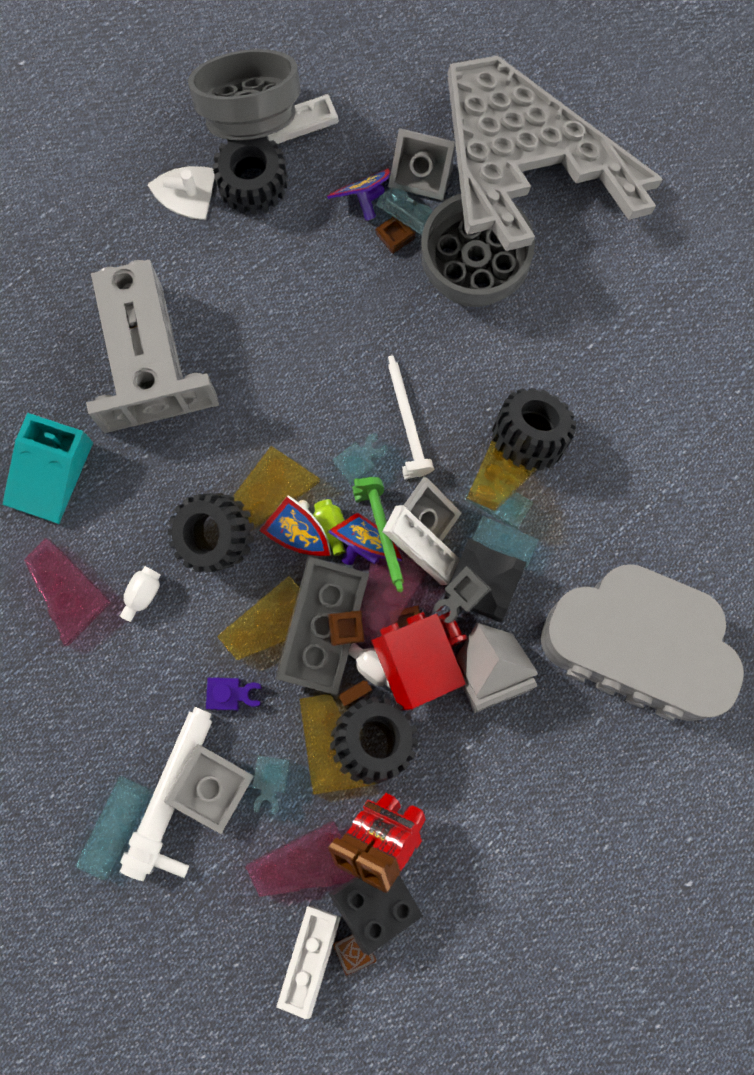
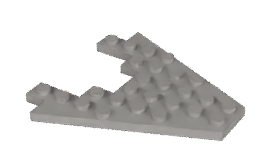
M499 56L450 64L447 74L464 224L467 235L492 229L505 251L532 245L535 235L511 199L525 196L529 193L531 185L522 173L523 171L558 163L563 164L575 183L600 178L628 220L652 214L656 205L646 191L658 188L663 179Z

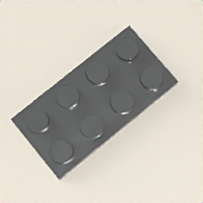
M308 557L275 679L338 695L351 644L331 645L328 614L360 611L369 573Z

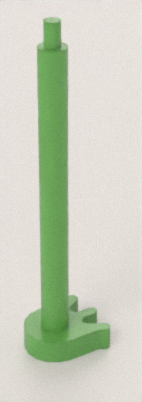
M378 477L354 479L355 486L352 487L355 501L358 503L370 500L392 583L396 586L397 592H402L404 590L402 586L404 581L393 542L382 532L387 524L379 497L384 493L382 480Z

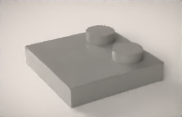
M197 744L163 802L222 834L254 776Z

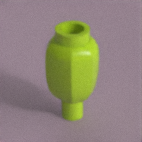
M331 499L317 502L314 504L315 511L313 516L322 526L334 556L341 555L346 552L342 541L328 533L331 528L344 521L341 509L333 505Z

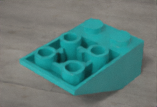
M27 413L15 440L2 505L60 524L93 441L84 431Z

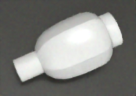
M144 566L142 571H138L133 575L124 593V603L126 606L120 614L121 618L131 622L137 611L148 607L160 587L158 579L161 574Z
M353 643L348 654L356 659L358 671L378 687L386 685L390 688L375 648L363 650Z

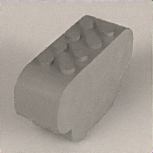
M622 565L611 570L594 588L579 587L567 592L549 612L541 632V645L545 655L553 664L567 670L566 675L580 682L588 679L597 683L596 688L610 695L618 692L627 696L626 702L644 708V705H648L657 709L656 715L674 721L675 718L685 721H697L725 713L734 705L744 678L740 657L733 648L722 642L726 630V619L719 603L704 592L638 565Z

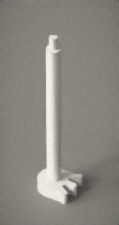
M391 355L388 357L390 363L388 367L414 461L405 462L406 466L402 467L404 479L407 480L427 475L433 472L434 467L431 459H424L399 365L395 362L394 356Z

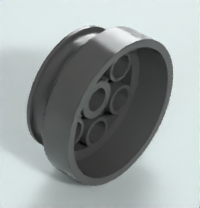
M251 49L223 54L199 65L188 78L193 107L199 115L206 118L207 129L217 137L229 140H249L265 137L282 130L295 117L296 110L293 103L301 92L296 61L283 52Z
M461 194L452 196L436 207L425 223L421 241L422 265L431 284L449 300L469 307L491 305L514 293L524 282L530 270L535 249V238L532 245L505 251L502 244H495L491 241L498 239L492 229L477 232L475 235H466L464 233L465 224ZM514 204L533 232L532 226L524 212ZM445 248H450L454 250V252L446 253L442 250ZM479 257L481 261L474 262L469 258ZM499 265H505V266H507L509 269H508V270H500L497 266H499ZM457 274L460 278L450 279L448 275ZM481 282L485 283L488 287L479 288L475 284Z

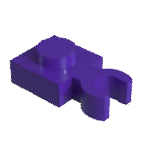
M208 677L206 709L239 711V702H244L250 707L261 706V701L250 700L249 693L253 689H262V685L252 682L244 687H240L241 679Z

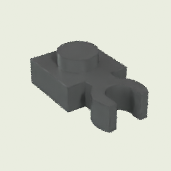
M466 566L445 588L451 596L448 599L439 600L433 609L439 612L444 606H448L451 613L445 619V622L452 623L458 618L461 607L466 612H469L491 588L470 567Z

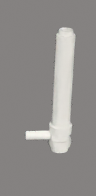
M196 707L192 713L189 712L137 832H133L128 843L131 845L128 853L124 852L120 861L123 864L120 869L122 874L144 881L146 874H150L153 866L182 878L185 877L189 865L159 854L163 845L161 839L175 809L163 801L196 745L202 746L212 723L210 720L211 713Z

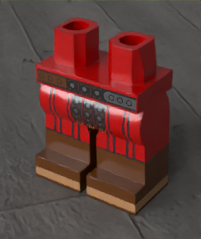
M385 793L376 803L368 799L363 806L364 810L356 816L341 840L336 837L328 847L335 866L357 878L361 876L362 881L387 893L412 856L415 848L417 849L422 842L419 831L426 821L422 809L411 805L403 815L398 814L397 812L401 808L400 803L394 796Z

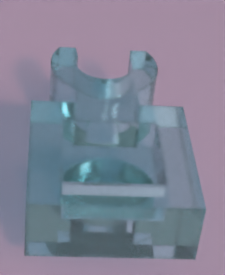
M376 433L366 438L365 445L362 448L354 442L332 460L334 466L351 486L354 484V479H361L375 468V464L371 460L372 458H381L388 451L386 445H383L380 449L372 448V443L378 439Z
M257 756L252 788L262 790L261 795L254 802V812H260L262 802L268 800L272 804L271 814L276 815L278 813L279 801L275 796L276 792H286L290 760Z

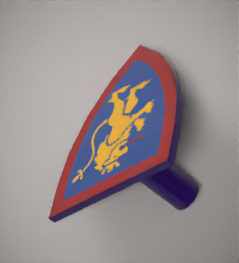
M389 169L357 180L331 193L327 198L357 194L365 220H371L376 217L372 201L384 194V187L380 184L390 177L391 172Z
M359 513L352 515L328 531V533L348 545L342 557V562L346 565H353L357 554L374 565L380 558L386 559L377 526ZM393 542L397 560L401 562L402 557L397 546Z

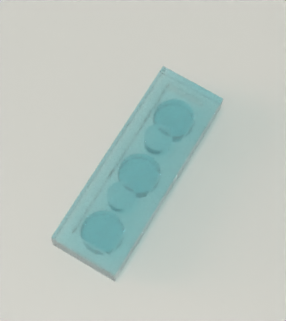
M119 776L75 867L103 881L107 880L151 789L124 776Z

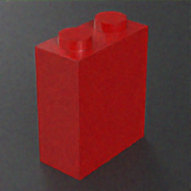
M424 612L409 617L406 619L408 625L399 628L398 623L380 629L382 636L371 640L396 703L403 707L401 711L416 708L466 685L437 613L426 617Z

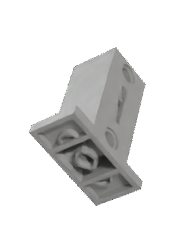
M150 259L145 261L134 260L128 265L105 267L99 272L91 273L116 390L115 396L101 395L96 397L94 401L86 402L88 414L104 433L219 406L216 391L207 373H192L183 379L163 288Z

